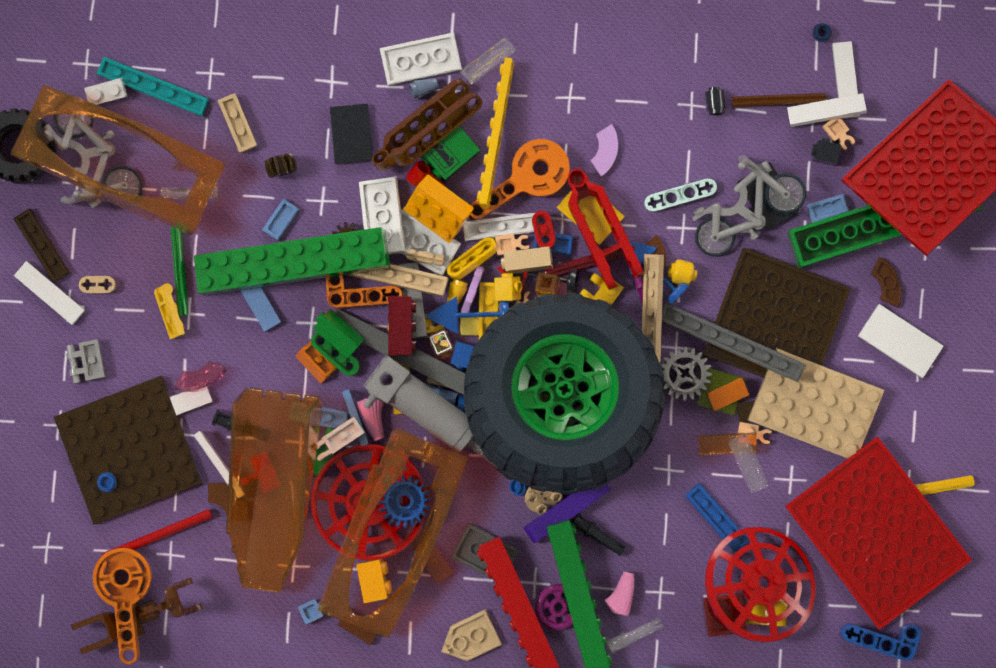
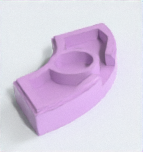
M612 124L596 134L598 151L590 162L600 177L606 174L612 167L618 152V138Z
M482 266L476 268L461 313H469L484 272V267Z

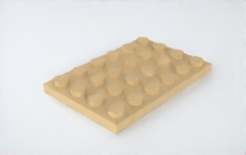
M776 348L775 351L806 364V367L798 383L767 370L748 420L849 458L861 449L884 389Z

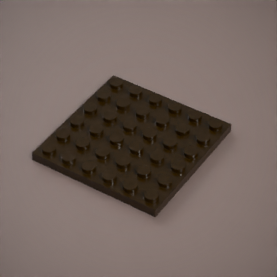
M743 247L714 324L774 351L777 348L823 365L851 288ZM710 343L706 344L702 354L762 378L765 377L768 370Z
M162 375L54 416L93 525L203 483ZM103 473H112L117 479L115 489L110 492L100 490L97 485L98 477Z

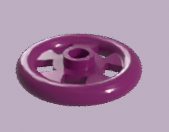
M562 584L548 586L540 593L536 601V613L543 625L553 630H565L573 626L571 616L567 613V601L560 597L562 592H564ZM553 593L556 598L549 603L546 598ZM558 603L562 604V609L556 610L555 605ZM549 607L552 615L547 617L544 609ZM564 616V622H556V617Z

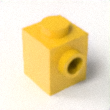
M502 273V277L494 278L495 301L521 299L522 282L520 281V276L513 277V273Z

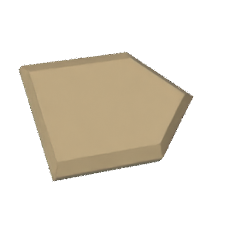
M486 609L451 625L441 652L469 661L502 645Z

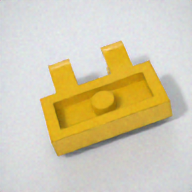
M594 273L589 280L600 287L597 293L593 296L583 288L579 294L594 300L600 299L612 305L624 287L615 281L618 287L608 290L604 280Z

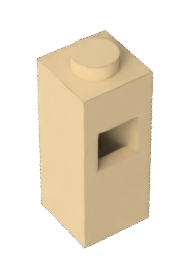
M550 247L504 252V258H501L502 269H505L507 273L513 274L553 269L552 251Z

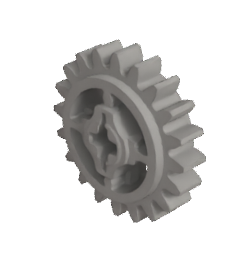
M687 347L684 348L683 353H681L679 348H677L676 355L670 352L671 359L664 357L667 364H661L662 368L665 369L663 371L664 383L666 382L664 390L670 388L669 395L675 392L676 399L683 395L684 401H686L687 395H690L692 400L694 399V393L701 396L700 389L706 391L707 388L704 384L711 383L710 380L706 379V377L712 376V373L706 372V370L711 368V365H704L708 359L704 358L701 360L702 353L700 352L695 355L694 348L690 353H688ZM681 359L691 360L686 365L676 363V361ZM697 364L701 370L700 380L693 373ZM671 368L677 373L674 383H672L669 376ZM680 370H689L690 377L685 376L682 378ZM684 383H691L694 385V387L690 389L679 388Z

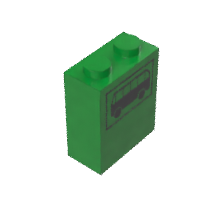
M458 126L420 158L426 165L430 164L435 169L432 172L439 180L443 179L446 182L480 153V149L463 129Z

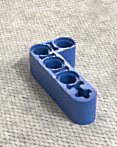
M848 623L842 625L839 631L841 638L845 641L903 661H909L914 657L921 637L920 629L912 624L902 626L897 640ZM851 628L852 632L859 634L858 638L852 635L848 636L845 634V631ZM909 628H913L915 631V635L912 638H908L906 635ZM866 634H871L872 641L869 644H865L863 641ZM885 640H889L891 644L888 650L882 649V643ZM907 646L909 653L907 656L902 657L900 650L902 647Z

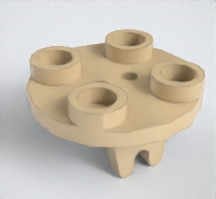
M530 487L525 494L527 507L539 515L547 512V510L562 499L561 493L542 492Z

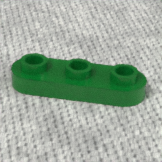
M318 332L314 333L311 338L312 346L347 376H353L358 372L359 363L357 359L352 355L347 359L340 352L338 357H333L332 351L337 349L326 339H324V344H318L317 340L322 336ZM348 363L353 364L352 370L346 369Z

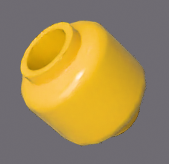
M677 259L674 263L671 262L668 277H670L672 283L678 285L687 283L689 285L691 281L696 280L697 270H694L692 262Z

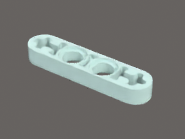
M703 179L647 196L644 206L649 212H657L706 198L716 192L717 185L712 179ZM705 183L713 186L710 193L707 190H703L700 192L701 196H698L696 185H699V189L703 188ZM685 189H694V197L687 198L684 194ZM674 193L677 197L676 202H667L666 195ZM662 195L665 206H662V202L657 203L656 208L648 206L651 198L657 201L661 199L659 196Z

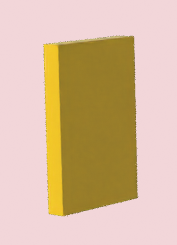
M571 190L556 208L577 226L568 208V202L572 194ZM588 196L581 199L578 206L586 217L590 231L594 233L596 243L600 245L612 231L596 198ZM612 206L619 221H621L625 216Z

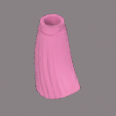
M366 398L356 402V406L368 433L376 441L384 437L381 413L385 402L376 399L370 409L363 405L367 400Z
M623 571L616 589L604 600L612 613L629 616L633 599L635 574Z

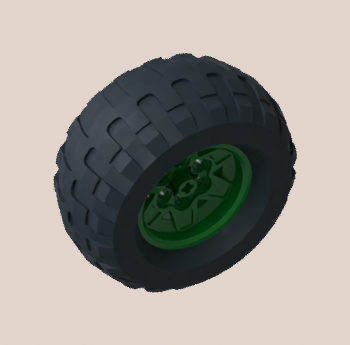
M567 293L566 295L544 294L536 296L535 299L525 303L520 302L509 308L498 319H495L487 327L485 333L472 350L464 378V405L470 431L485 457L499 468L503 474L534 490L574 494L580 491L603 487L627 473L645 454L657 433L664 409L665 394L663 370L655 354V348L650 339L643 334L631 317L614 309L606 301L587 298L582 294ZM561 358L560 363L558 365L551 361L554 359ZM583 365H586L592 372H584ZM571 370L575 376L570 379L566 378L564 372ZM532 375H534L538 384L528 388L529 381ZM552 375L556 380L553 383H547L545 377ZM585 384L588 387V391L580 392L578 386ZM561 390H567L566 394L563 395ZM546 393L551 399L548 402H543L540 400V395ZM600 393V402L598 407H596L591 397ZM577 402L581 403L583 409L576 411L572 405ZM560 407L564 410V414L557 416L553 410ZM533 409H544L546 411L545 421ZM570 417L581 422L578 425L566 427Z

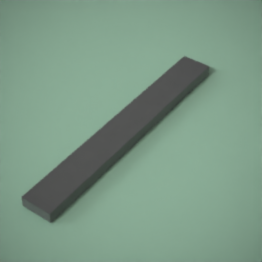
M668 303L664 305L662 323L790 380L799 382L806 364Z
M337 309L335 312L365 339L362 342L363 344L464 395L465 374L418 349L412 351V355H388V334L340 309Z

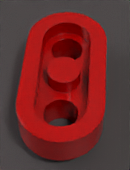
M538 211L532 217V226L537 245L540 248H551L555 243L551 217L545 211ZM543 218L545 223L539 224L538 219ZM544 236H547L549 238L548 243H544L542 241V238Z

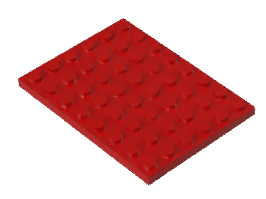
M948 79L842 178V182L927 257L996 192V119Z
M878 436L785 505L879 630L972 561Z

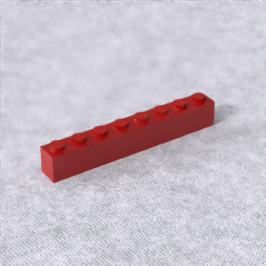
M500 536L478 545L480 549L477 551L481 562L485 560L488 566L485 568L489 579L493 578L495 581L494 591L497 597L501 596L504 601L501 606L505 614L509 613L511 616L510 626L513 632L517 631L520 636L517 641L521 649H526L528 656L525 658L529 667L560 668Z

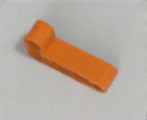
M342 275L339 276L340 283L336 286L330 284L331 277L326 278L327 301L334 309L389 305L388 297H386L387 301H383L382 291H385V294L388 295L392 294V291L395 290L399 296H403L402 291L397 286L345 289ZM372 292L380 294L378 301L373 302L370 300L369 297ZM352 294H360L361 300L358 303H352L350 300ZM334 295H340L342 298L341 303L338 305L332 304L331 299Z

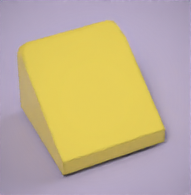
M479 317L460 318L461 336H479Z

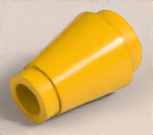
M453 279L450 282L447 302L457 296L458 306L468 290V283Z

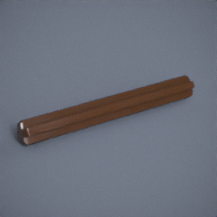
M826 93L732 97V107L803 105L825 101Z

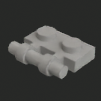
M98 339L79 343L80 351H75L74 344L67 345L68 353H66V357L70 362L71 370H69V373L73 378V384L81 382V374L85 375L86 381L106 377ZM78 357L82 358L83 368H78Z

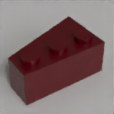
M388 296V355H412V351H416V340H412V332H416V320H412V313H416V301H412V296Z

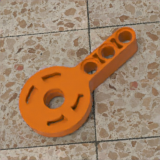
M535 139L525 143L514 156L511 177L492 190V196H496L499 202L496 205H490L489 209H482L481 215L475 216L471 213L470 217L473 220H481L521 193L535 197H547L558 192L565 185L570 170L569 160L565 151L557 143L547 139ZM537 162L547 164L548 172L545 175L540 176L534 172L533 166ZM511 185L515 191L508 195L503 189L505 186ZM477 200L471 203L473 208L476 206L481 207Z
M117 548L108 551L97 561L93 570V585L99 597L115 609L120 660L125 664H132L137 662L140 657L135 607L150 589L152 570L147 559L139 552L128 548ZM122 569L129 574V580L124 585L118 584L115 580L116 572ZM125 610L130 613V619L127 622L121 618V614ZM126 630L132 633L130 641H126L123 637V633ZM128 649L134 652V658L131 661L125 657Z

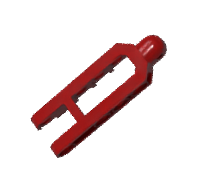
M581 169L570 171L567 181L572 194L568 202V208L608 290L616 288L618 285L612 277L611 269L605 257L620 250L634 278L643 275L644 272L603 186L590 183L587 175ZM588 196L596 198L617 241V244L604 250L599 249L594 239V233L590 231L586 217L578 206L579 201Z

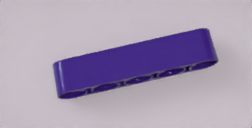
M607 484L594 490L590 489L570 494L547 510V512L524 526L523 529L535 544L548 535L546 525L571 519L611 489Z

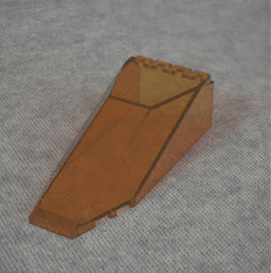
M250 387L249 389L245 388L233 402L226 533L230 536L231 550L236 556L238 563L236 568L242 588L280 593L302 545L322 415V403L319 396L304 395L303 401L302 394L286 392L285 398H283L282 391L266 390V395H264V389Z

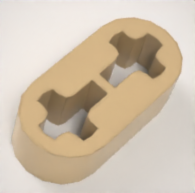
M85 276L79 281L80 290L87 294H109L114 292L117 286L116 281L110 276ZM89 280L90 283H96V286H91L87 290L86 287H83V284ZM106 280L112 283V286L106 290L105 287L99 286V283H106Z

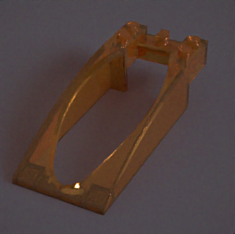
M45 85L42 86L10 153L14 157L151 222L157 219L190 236L195 233L212 191L226 165L141 123ZM57 114L102 118L164 148L176 159L172 167L174 170L181 168L196 175L183 206L167 198H153L126 193L108 187L82 174L53 153L39 139L35 130L37 121L45 116Z
M392 430L380 464L372 466L317 611L389 638L433 550L469 457L432 444L403 430ZM408 457L438 468L432 486H425L426 491L435 494V503L405 581L375 611L368 615L357 616L350 608V583L356 552L370 516L386 491L403 473Z

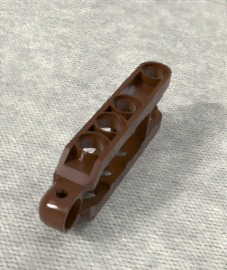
M462 79L453 80L385 134L383 147L373 155L372 163L379 171H387L395 164L399 166L412 164L475 114L482 106V98L476 93H469V86ZM462 85V90L455 93L456 88ZM475 98V103L472 106H468L469 101ZM433 109L432 114L426 117V112ZM414 121H418L415 128H410ZM445 122V127L438 130L439 125ZM399 133H403L401 139L395 140ZM430 134V139L423 142L424 137ZM415 146V151L408 154L409 149Z

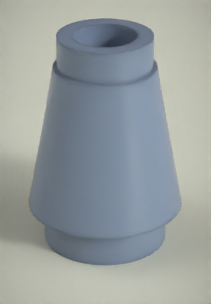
M436 78L415 80L409 84L412 97L418 99L439 88Z

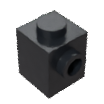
M822 138L816 145L813 144L811 156H813V161L835 166L838 164L841 145L833 143L831 139Z

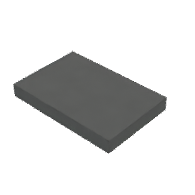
M468 523L451 558L488 577L485 568L488 566L485 560L481 562L477 553L480 550L478 545L495 537ZM502 541L513 564L519 549Z

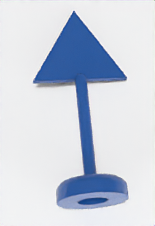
M629 241L631 246L636 248L634 252L640 265L644 264V254H652L657 249V247ZM663 276V283L673 291L667 298L668 303L672 305L689 288V285L681 283L675 288Z
M456 296L425 317L458 334V318L496 316L499 318L508 311L509 306L507 301H501L498 306V312L458 313Z

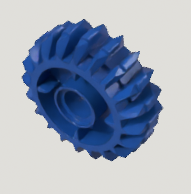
M402 475L401 482L398 481L397 477H394L393 481L395 484L388 480L387 485L390 488L388 489L385 486L381 488L386 493H379L378 495L380 498H384V501H378V505H384L379 511L387 512L383 516L384 519L388 518V516L391 517L389 524L396 520V527H399L401 522H403L404 528H407V522H410V525L413 527L415 526L414 519L418 523L422 521L419 515L426 517L427 514L422 510L430 509L429 506L424 505V503L430 502V498L424 499V496L428 495L429 491L422 492L421 490L425 485L422 484L418 487L419 479L412 483V476H409L408 481H405V476ZM405 496L409 499L407 507L399 504L400 497Z

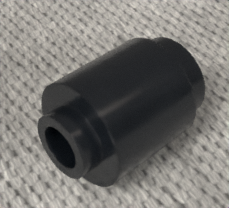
M720 87L708 88L709 91L705 92L709 115L724 114V109H726L724 90H720Z

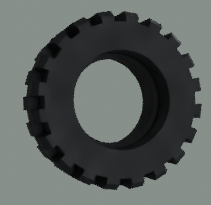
M11 108L8 112L6 110L0 112V178L14 184H20V182L26 184L30 183L32 179L38 180L41 178L40 175L43 172L46 174L49 171L47 168L49 164L53 165L55 160L53 159V154L57 152L54 140L49 141L44 135V131H46L44 126L47 123L38 115L26 109L18 110L17 108ZM16 129H24L29 131L34 137V151L26 161L18 164L10 163L2 155L3 140L10 132Z

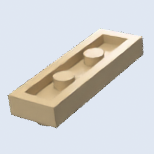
M234 93L217 100L239 153L241 154L257 147L236 94Z

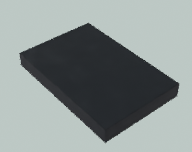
M368 103L330 107L335 164L372 161L373 153Z
M769 162L768 164L772 169V171L769 172V175L775 177L778 174L775 171L772 164ZM756 178L746 187L748 191L747 200L754 211ZM777 179V181L785 187L782 180ZM764 182L762 215L766 220L764 227L767 231L800 210L785 214L772 209L765 195L768 184ZM772 187L770 188V199L776 207L787 210L797 206L791 195L788 198H784Z

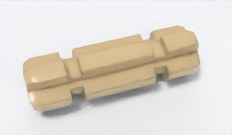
M408 249L406 257L408 260L414 261L416 259L417 262L435 263L436 266H442L444 263V256L440 254L435 256L434 253L420 250L416 252L415 249Z

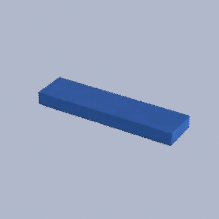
M700 483L684 495L722 539L740 530ZM743 534L733 539L727 545L736 553L749 542V539Z

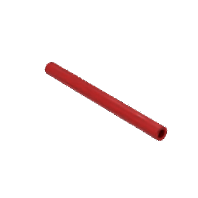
M207 509L113 549L128 548L136 550L213 518L210 509Z

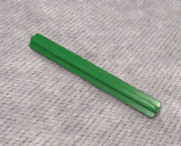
M171 222L170 229L178 315L187 316L189 313L181 223Z

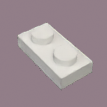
M122 78L84 88L89 106L127 97Z

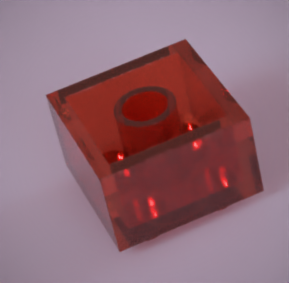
M734 592L737 600L743 606L742 593ZM728 594L716 595L723 612L734 623L740 612L733 606ZM707 596L701 597L706 636L734 634L716 617ZM746 621L740 627L747 631Z

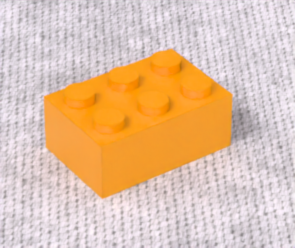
M427 174L417 185L403 210L450 244L460 232L474 208Z
M377 559L356 564L364 603L387 599L392 593L391 581L386 579V574L389 573L387 561L383 562V559Z

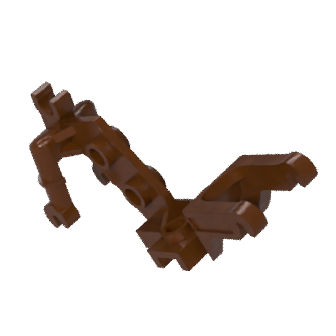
M191 577L167 587L163 602L157 604L153 599L135 607L138 636L146 634L142 624L160 618V610L167 609L172 612L174 617L178 618L203 609L201 603L184 609L177 590L193 584ZM128 611L122 612V620L127 622L130 619ZM103 612L71 624L72 630L96 621H103L108 633L107 638L80 648L81 655L113 643L118 639L115 613ZM129 630L124 632L126 641L132 639V633Z

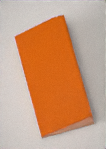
M311 342L296 354V358L320 384L338 369L312 346Z
M741 377L706 395L713 410L716 411L748 396L749 393Z

